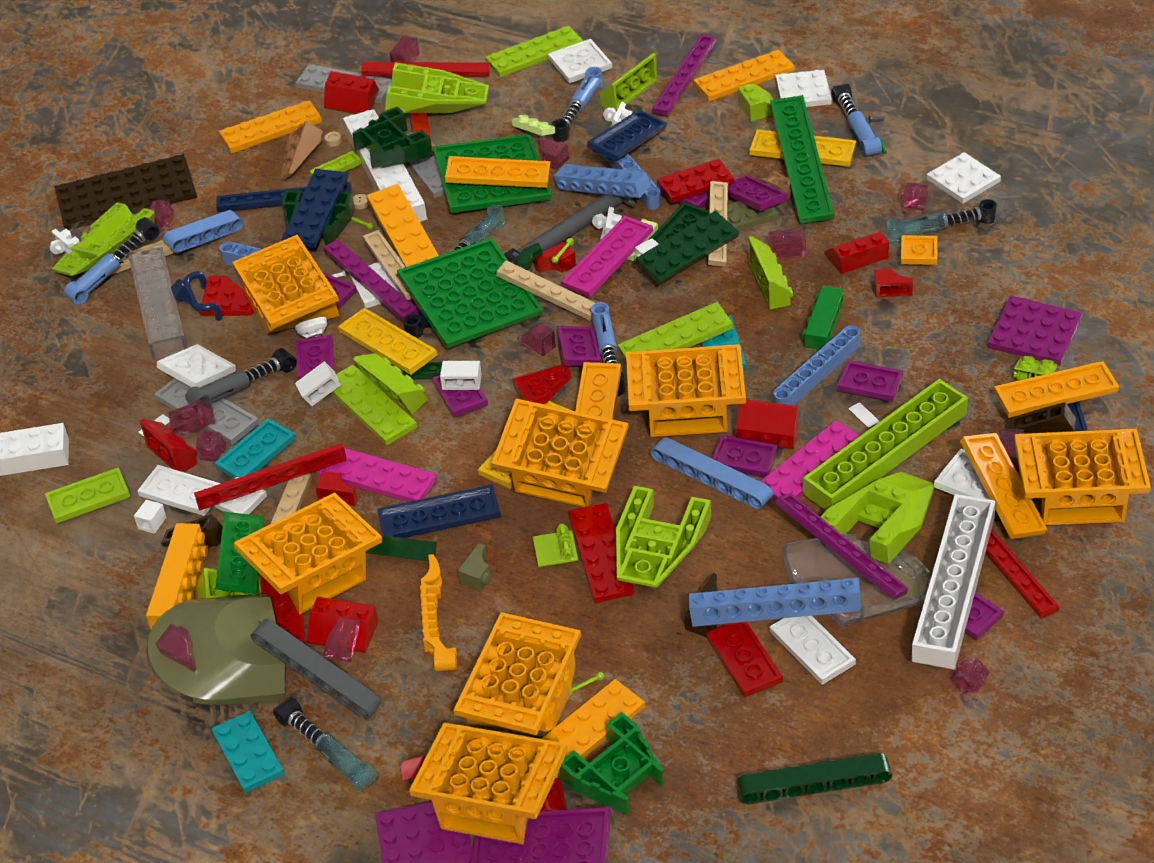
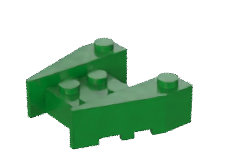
M621 712L606 724V739L612 745L590 763L573 750L564 758L558 771V777L574 792L627 815L629 813V798L626 795L648 777L662 786L663 768L652 754L649 744L641 735L638 725Z

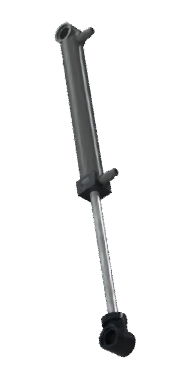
M604 194L518 250L512 248L504 253L509 262L515 264L521 251L530 245L539 243L544 252L591 224L595 215L607 214L609 207L616 208L622 203L635 207L636 202L633 201L635 197ZM421 311L418 314L406 315L403 319L405 332L416 338H420L423 335L424 328L431 326Z

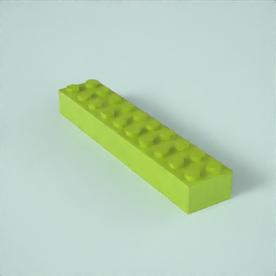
M938 379L804 476L803 494L821 508L827 510L836 503L882 478L967 415L968 397L941 379Z

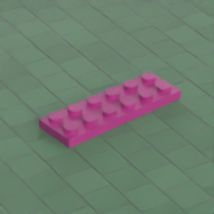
M624 216L561 281L562 286L591 297L635 251V247L642 244L653 232L652 225Z
M835 420L760 482L771 488L773 491L771 498L774 500L789 493L799 499L804 495L803 477L860 435Z
M346 448L344 449L347 461L316 471L318 477L321 476L322 471L341 473L343 482L349 486L405 502L424 499L437 480L436 473Z

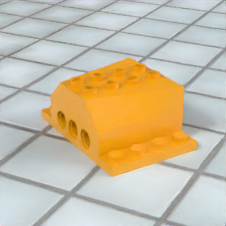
M298 235L232 262L234 269L241 279L250 305L267 334L294 328L297 324L319 317L330 319L339 316L336 302L339 301L338 295Z
M740 345L626 352L629 411L649 410L651 437L727 432V405L746 403Z
M515 399L491 464L493 468L511 471L515 492L579 507H587L591 504L593 490L607 492L629 426L626 422Z
M1137 429L1015 434L1014 436L1025 499L1041 498L1042 520L1045 525L1125 522L1129 494L1150 493L1151 486Z
M333 493L234 542V549L280 594L286 592L300 615L313 607L317 597L331 599L365 581L366 550L382 543V536L336 493Z
M501 612L454 708V715L466 718L467 725L500 726L536 736L539 730L547 732L554 729L570 696L576 666L574 651L580 640L581 631Z
M443 723L409 792L413 797L432 800L441 829L524 844L528 819H537L568 751L567 743Z

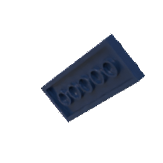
M639 109L589 140L587 148L605 156L608 160L616 161L666 129L667 123Z
M315 168L286 228L282 241L298 235L305 247L316 248L349 178L348 172Z
M493 484L377 509L382 534L384 536L401 538L501 517Z

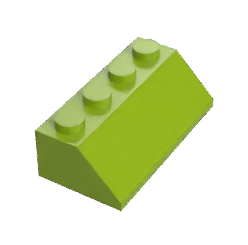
M652 53L600 92L601 106L614 108L617 111L621 102L629 103L657 81L656 54Z
M753 236L748 237L749 265L769 309L791 305V297H793L792 288L788 287L786 275L782 274V267L780 264H777L776 254L772 253L770 246Z
M374 353L353 358L365 376L410 414L413 415L428 400L424 394L426 390L420 384L415 385L409 375L406 374L404 376L403 372L396 365L394 367L391 366V362L385 356L381 358Z

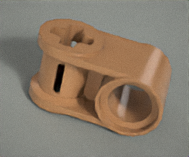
M776 171L770 172L769 176L759 180L786 192L788 199L791 197L790 179L778 174Z

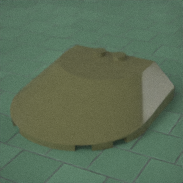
M261 593L189 600L170 608L155 622L149 634L147 657L153 673L157 678L160 677L166 683V688L178 696L183 694L191 697L193 702L225 705L282 701L285 695V664L258 646L251 638L252 632L264 619H269L276 624L271 597Z

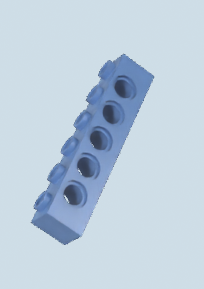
M565 164L554 175L558 189L566 191L640 198L651 186L645 171Z

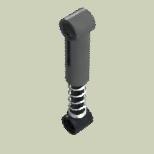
M279 348L273 353L272 358L268 362L264 361L262 365L257 364L256 368L251 367L249 371L239 370L201 388L197 386L190 388L185 395V399L197 411H205L211 403L248 387L250 381H255L256 378L261 379V376H267L269 372H291L296 367L297 360L284 348Z

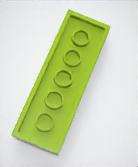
M570 26L497 53H492L486 56L485 59L486 63H490V67L501 78L549 60V53L583 42V40Z
M715 302L618 344V348L626 360V352L690 348L734 329L720 304Z
M351 365L336 374L342 385L332 391L331 394L386 446L418 428L417 422L356 366Z

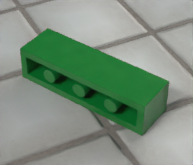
M822 286L820 293L817 292L816 305L813 304L811 309L812 316L808 317L807 329H804L802 333V339L805 340V348L820 350L831 340L844 303V289Z

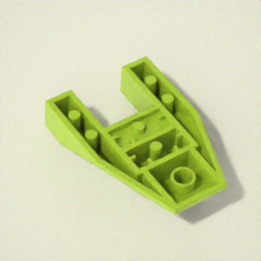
M395 63L392 84L388 86L385 111L398 106L404 113H453L486 104L489 85L444 70Z
M898 472L878 479L828 508L821 518L843 536L858 521L879 528L869 539L871 558L889 564L921 529L935 489L934 483Z
M634 486L616 528L617 580L657 588L706 532L712 517L711 500L691 497L681 525L649 520L654 507L653 489Z

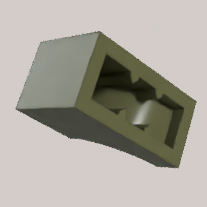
M478 543L458 570L460 584L480 592L490 583L492 577L489 564L485 563L487 560L485 545Z

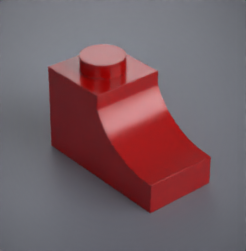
M562 242L544 251L543 255L534 260L535 270L538 273L550 270L563 273L576 266L575 252L568 247L558 258V262L553 263L552 257L556 256L566 245Z
M875 269L874 286L876 297L913 296V277L900 276L893 269Z
M322 471L316 485L318 500L336 493L345 503L355 506L357 503L355 487L345 484L341 473Z

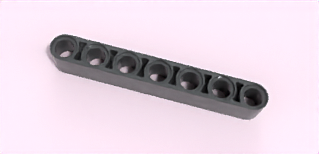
M264 619L252 632L251 638L258 646L359 717L368 720L380 706L381 699L378 695L273 621Z

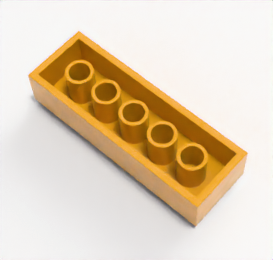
M176 523L146 614L150 629L167 610L180 603L194 599V591L197 588L196 583L200 572L202 573L204 559L208 557L209 552L208 546L205 545V535L201 531L200 524Z

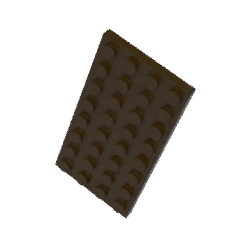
M184 154L54 186L64 229L67 230L92 225L116 203L126 204L131 213L135 214L139 213L143 208L151 210L197 198Z

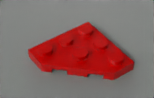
M226 275L208 276L201 304L216 303L220 307L222 316H253L254 311L245 291ZM213 310L199 311L200 316H215Z
M562 364L512 378L522 400L546 404L572 377L569 368Z

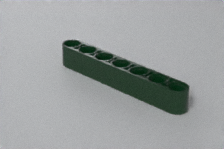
M876 753L745 774L740 776L736 782L741 802L743 804H755L885 783L893 775L887 755Z

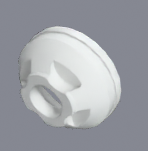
M319 317L297 324L295 330L297 334L305 338L319 337L327 327L326 317Z

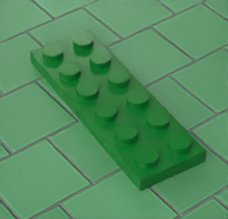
M224 512L215 590L242 592L245 594L257 593L259 572L234 549V542L262 529L264 516Z

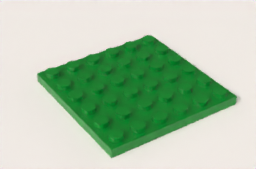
M531 134L432 146L450 213L552 200L549 186L547 188L445 182L449 156L540 161Z
M493 238L397 270V276L446 349L543 314V308L531 292L496 276L497 270L508 259Z

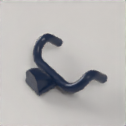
M192 272L184 280L178 279L171 286L176 300L190 303L193 309L198 311L213 310L217 321L223 319L220 307L216 303L199 304L190 288V282L199 278L201 288L205 289L207 280L202 272Z

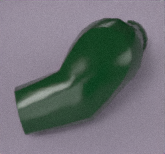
M539 243L524 248L518 255L515 265L528 271L532 266L533 260L543 255Z

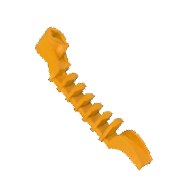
M432 554L428 555L429 570L421 578L420 585L423 643L425 652H429L434 656L435 671L457 670L456 648H446L439 638L437 608L438 599H441L442 578L438 561Z

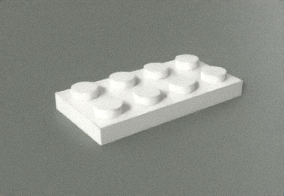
M157 465L138 489V494L140 497L205 516L211 507L199 511L194 493L221 483Z
M813 616L783 618L769 627L770 633L821 685L856 665V659Z

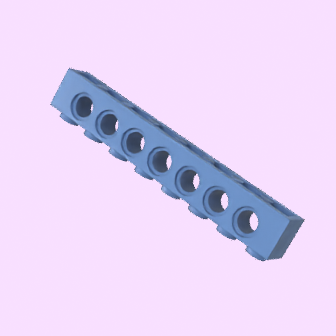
M859 578L689 594V609L693 627L862 611Z

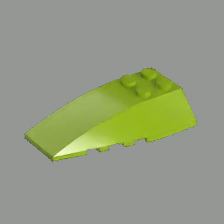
M114 204L89 227L91 231L88 234L84 233L80 237L82 241L79 244H74L71 247L72 252L65 254L52 270L69 276L89 270L107 253L113 254L115 249H119L120 244L125 243V239L129 240L131 238V234L134 235L136 223L139 219L147 217L154 223L155 212L143 208L137 215H132L126 204Z

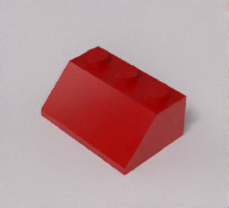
M330 71L325 82L324 108L352 114L371 110L379 88L374 79Z
M878 232L825 250L824 254L838 272L844 274L888 259L889 241L882 232Z
M747 399L745 404H739L736 426L737 438L778 445V448L794 450L798 435V406Z
M141 419L139 421L147 447L171 469L186 472L198 464L196 450L192 446L189 447L181 436L178 437L171 427L165 426L162 422Z
M317 597L310 611L307 644L366 653L379 622L376 607L374 605Z

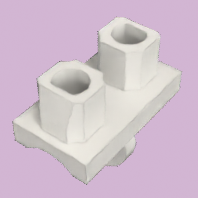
M621 102L617 111L614 108H606L604 110L603 116L606 121H612L610 127L632 114L631 111L624 109L626 103Z
M609 207L606 217L603 214L593 217V225L598 229L603 228L601 239L622 218L621 215L613 213L614 208Z
M56 229L51 231L55 236V241L50 243V251L53 254H60L63 251L66 254H70L72 252L71 247L74 244L80 243L76 236L72 238L70 231L67 229L61 232Z

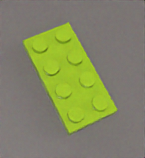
M119 467L45 493L56 524L131 497Z

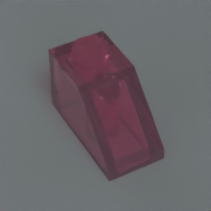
M544 136L539 137L543 161H550V167L558 170L569 160L568 146Z
M543 323L531 327L517 337L518 341L542 356H545L556 347L555 331Z
M339 617L328 635L323 657L351 662L360 621Z
M170 624L155 644L161 654L194 672L196 670V663L189 632L182 626L177 628Z

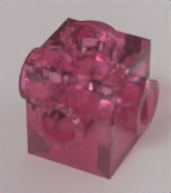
M907 183L906 189H902L901 200H904L903 207L925 209L928 199V185Z
M152 201L151 207L148 209L155 212L154 223L158 227H170L174 216L170 202Z
M203 431L201 437L196 442L199 460L216 462L226 447L221 432Z
M977 657L965 658L957 664V669L951 676V680L965 694L978 691L985 684V679L990 672Z

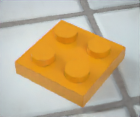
M901 235V264L937 265V236Z

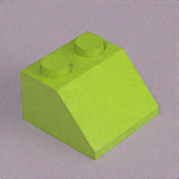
M754 83L738 87V103L750 121L773 116L770 100L774 99L769 92Z

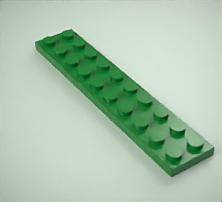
M799 95L770 100L799 224L834 219V211L804 96Z

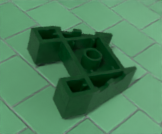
M398 106L382 112L377 120L372 119L368 122V126L359 128L352 133L355 151L365 147L370 149L372 168L415 161L432 154L431 139L423 130L410 135L404 133L408 131L406 114Z
M285 190L282 206L286 228L303 195L302 190ZM341 192L321 237H324L326 245L334 242L352 219L355 208L352 192Z

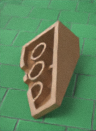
M308 121L304 122L289 135L285 146L287 154H285L283 159L286 162L282 166L280 178L283 181L292 175L322 141L321 135L323 131Z

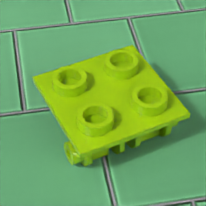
M1031 356L1020 357L1014 367L1013 377L1017 378V380H1024L1028 378V372L1029 378H1032L1033 373H1035V377L1038 374L1041 376L1054 373L1058 364L1047 359L1039 361Z
M565 524L558 525L557 533L533 536L538 567L578 561L572 530L569 531Z

